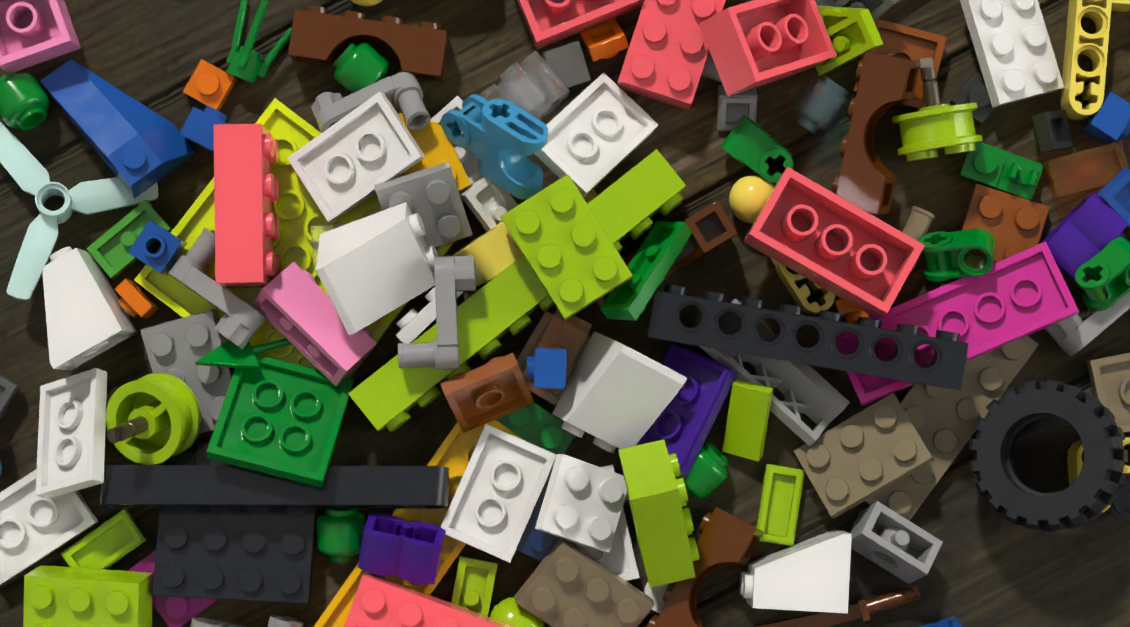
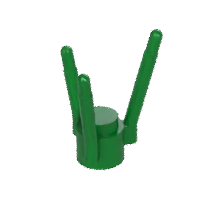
M241 0L231 50L226 60L229 63L226 73L254 84L257 76L265 79L270 65L291 38L292 28H289L263 62H260L262 54L252 50L269 0H261L245 45L240 46L248 0Z

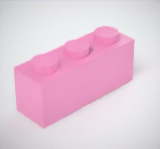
M292 262L262 288L253 304L335 386L359 366L377 344L366 328L348 335L330 297L316 284L314 277L306 270H302L295 262Z

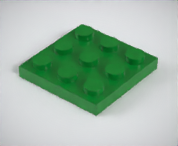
M255 354L260 369L235 368L206 451L207 459L322 488L349 403L350 395L348 393L354 387V379L346 377L335 386L319 370Z

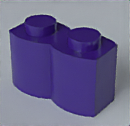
M1093 192L1087 194L1041 243L1046 241L1060 272L1068 280H1075V273L1082 264L1104 249L1111 240L1118 237L1125 238L1122 231L1128 223Z
M369 514L363 532L358 567L376 577L398 576L413 585L435 584L440 568L446 530L429 523L407 522L392 515Z

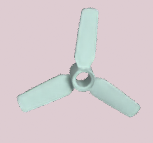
M0 122V163L24 192L35 196V203L40 213L28 226L7 287V294L17 300H30L42 275V267L47 264L59 236L58 224L66 222L71 217L73 211L89 215L141 204L144 200L149 202L155 201L159 197L158 184L155 183L135 199L117 177L80 182L68 190L61 183L51 182L48 171ZM57 195L65 199L64 205L59 210L50 211L44 207L45 201L51 196Z

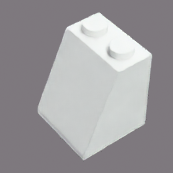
M407 202L320 234L316 272L348 335L360 331L435 286L434 257L439 256L433 245L427 247L423 238L426 232L422 219L418 213L412 215Z
M68 246L58 250L49 257L52 262L42 267L49 361L53 369L72 371L138 333L127 312L118 303L119 298L101 266L89 252L79 248L72 250Z
M594 331L552 414L564 421L561 426L564 430L580 438L587 432L595 436L593 444L610 453H614L616 447L624 449L636 446L683 387L687 377Z
M834 529L749 562L748 572H741L740 595L746 598V602L752 608L848 614L852 534Z

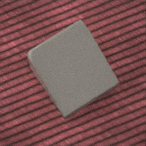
M579 41L543 52V59L555 92L591 81Z
M718 85L717 130L732 131L743 115L756 123V87L727 96L723 85Z

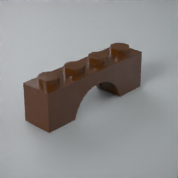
M307 5L305 11L297 9L294 11L288 55L292 61L331 66L336 56L352 42L354 44L366 41L375 42L386 46L398 57L403 72H410L417 79L443 82L449 35L446 30H441L442 25L433 22L420 21L417 27L403 25L404 20L397 17L382 16L381 21L366 19V14L356 11H343V16L328 14L327 8Z
M865 52L864 59H861L856 69V81L859 82L857 95L851 99L849 104L848 118L851 120L849 134L844 136L841 143L840 156L843 157L841 172H838L834 178L832 192L866 212L875 214L889 213L897 175L887 169L878 157L875 147V133L880 119L890 108L899 103L913 100L920 61Z
M718 200L682 221L688 225L693 233L684 245L680 255L677 256L664 279L738 234ZM638 249L622 257L627 266ZM610 292L595 301L599 309Z
M715 507L713 513L708 512L704 516L698 530L701 533L697 542L700 560L693 561L696 577L673 582L668 585L662 599L666 603L660 615H654L647 627H704L697 611V597L701 585L712 572L729 565L746 566L763 531L718 507Z

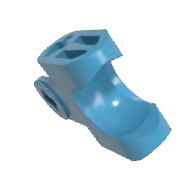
M471 94L463 100L462 109L459 111L449 110L442 115L441 126L445 135L455 145L464 148L478 157V169L484 177L519 199H528L542 190L543 171L540 166L530 160L528 155L539 151L547 144L548 127L545 123L508 100L492 99L488 101L477 94Z

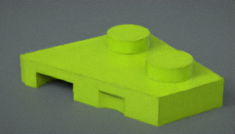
M818 6L837 54L836 57L815 67L819 76L828 74L864 55L865 52H870L883 45L869 9Z

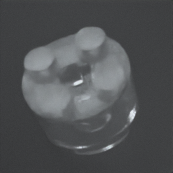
M534 51L520 64L516 62L499 76L502 81L497 86L495 84L490 86L480 96L487 101L492 99L508 100L537 119L546 117L563 102L570 91L537 51Z

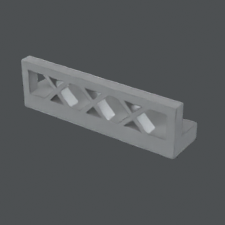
M736 298L732 301V303L741 304ZM728 311L719 317L718 325L723 332L734 333L741 326V318L737 313ZM761 321L757 326L758 335L765 340L774 339L776 335ZM700 346L716 362L737 371L738 374L735 379L770 388L774 387L782 392L785 401H779L772 394L770 411L808 446H811L819 438L828 424L849 404V401L808 364ZM742 361L749 362L755 368L757 375H751L743 367ZM799 413L806 414L817 424L813 430L801 421Z

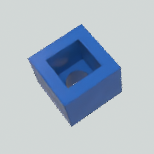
M1113 92L1106 94L1101 108L1089 116L1082 130L1106 145L1117 141L1118 138L1123 141L1130 133V103Z
M193 106L179 134L214 153V125L227 124L225 123L227 116L209 106H206L204 112Z
M149 220L128 253L167 276L168 271L174 265L187 243ZM153 240H159L161 243V250L156 254H152L149 251V246Z
M535 348V356H527L526 380H534V388L565 389L567 349Z

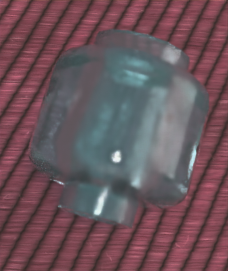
M826 75L822 79L810 78L793 102L795 111L800 114L796 121L813 134L819 128L825 132L833 131L848 111L850 102L846 96L849 92Z

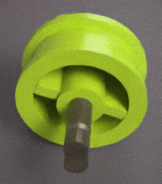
M932 57L919 58L918 61L921 62V81L924 82L922 87L926 107L919 108L917 112L892 117V122L899 124L902 147L897 149L898 155H906L907 161H917L938 157L937 149L944 148L945 155L975 151V143L983 141L982 135L976 134L972 111L978 109L977 103L949 106V103L941 104L938 82L935 81L937 75Z
M162 372L145 375L138 380L128 382L119 387L111 396L106 410L108 440L126 458L142 465L159 464L189 449L199 435L202 422L198 400L190 387L178 377Z

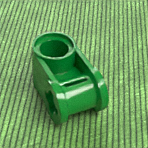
M745 115L742 116L720 145L733 158L743 165L749 166L769 182L777 183L783 173L779 169H776L773 173L768 170L770 163L767 158L769 156L774 159L779 155L783 156V166L793 170V157L789 150Z
M975 228L954 232H932L918 240V242L925 245L922 251H924L926 267L923 271L925 279L929 281H945L951 278L971 276L979 277L988 273L993 266L996 240L985 229ZM979 249L985 254L977 256L971 254L969 250Z
M1118 237L1111 240L1104 249L1077 269L1075 280L1077 285L1084 290L1083 300L1089 309L1093 311L1107 310L1130 291V242L1127 239ZM1087 274H1089V277H1090V279H1091V280H1089V281H1088V279H1087V277H1086ZM1105 290H1106V292H1107V297H1106V298H1105V295H1104V292H1103V291H1105Z

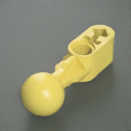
M748 175L740 178L733 185L729 194V204L733 214L741 221L753 224L774 188L772 182L765 180L760 175ZM771 258L779 277L796 304L804 307L803 312L814 315L819 314L820 310L826 311L831 307L835 294L809 280L808 284L814 291L821 289L824 294L820 298L821 306L817 302L810 304L806 299L811 294L807 285L803 284L798 288L795 282L805 277L800 274L790 273L783 264Z

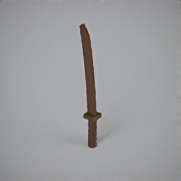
M912 585L906 589L897 590V592H890L884 596L875 597V599L865 600L863 597L855 599L856 603L848 605V614L819 612L752 627H829L860 618L865 622L871 620L870 615L888 610V608L898 607L901 604L910 603V601L920 600L921 597L917 586Z

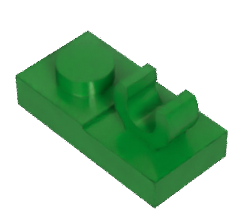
M982 142L975 143V151L965 153L957 177L1032 201L1044 164Z

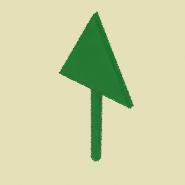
M287 338L251 346L250 341H248L242 350L228 340L197 360L195 365L260 369L255 356L256 353L292 345V343Z

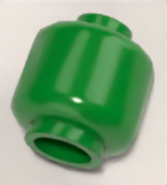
M352 42L332 64L336 68L334 79L350 94L386 78L385 75L390 67L389 62L367 42H362L358 45Z
M10 72L0 78V116L8 127L20 128L23 131L39 126L46 119V112L50 102L36 78L28 73L17 74Z
M707 441L703 444L688 477L681 475L675 478L684 479L688 496L692 494L700 499L706 498L727 479L726 466L729 462L715 445Z
M326 509L325 512L317 517L318 550L330 556V561L335 563L353 561L354 555L360 554L363 532L367 522L365 515L357 511V509Z

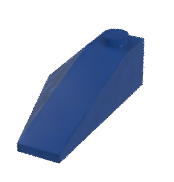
M72 59L40 81L41 85L134 199L196 154V151L179 134L180 132L172 122Z

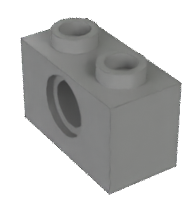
M878 501L859 512L849 532L852 534L851 549L908 584L928 574L943 543Z

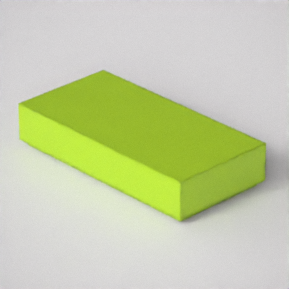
M736 379L733 382L722 452L760 461L763 456L773 388Z
M766 464L756 528L763 531L759 541L788 546L794 545L805 470Z
M126 508L62 552L61 555L69 567L108 569L146 542L148 538Z

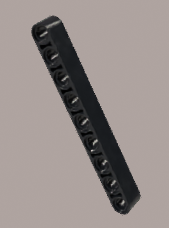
M104 465V483L100 486V506L109 508L442 509L449 507V468L442 466H329L323 486L320 488L235 465Z

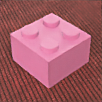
M0 0V68L7 73L25 69L81 48L64 0Z

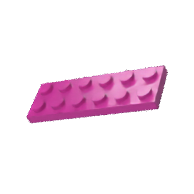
M1045 241L993 264L990 271L985 275L962 277L889 309L887 314L877 320H882L881 328L896 330L897 323L921 327V335L933 337L936 336V330L959 333V341L969 344L966 357L967 362L1079 314V310ZM850 331L841 332L835 340V346L841 353L853 351L857 344L855 334ZM890 338L880 339L874 347L876 357L882 360L891 358L895 353V343ZM921 345L914 352V361L918 366H927L934 359V350L930 345ZM847 371L862 406L916 384Z

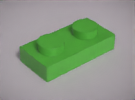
M144 200L86 248L112 279L116 278L137 260L136 257L128 252L149 220L169 232L172 231L171 227L148 200ZM153 240L149 246V249H151L155 244H157L159 240Z

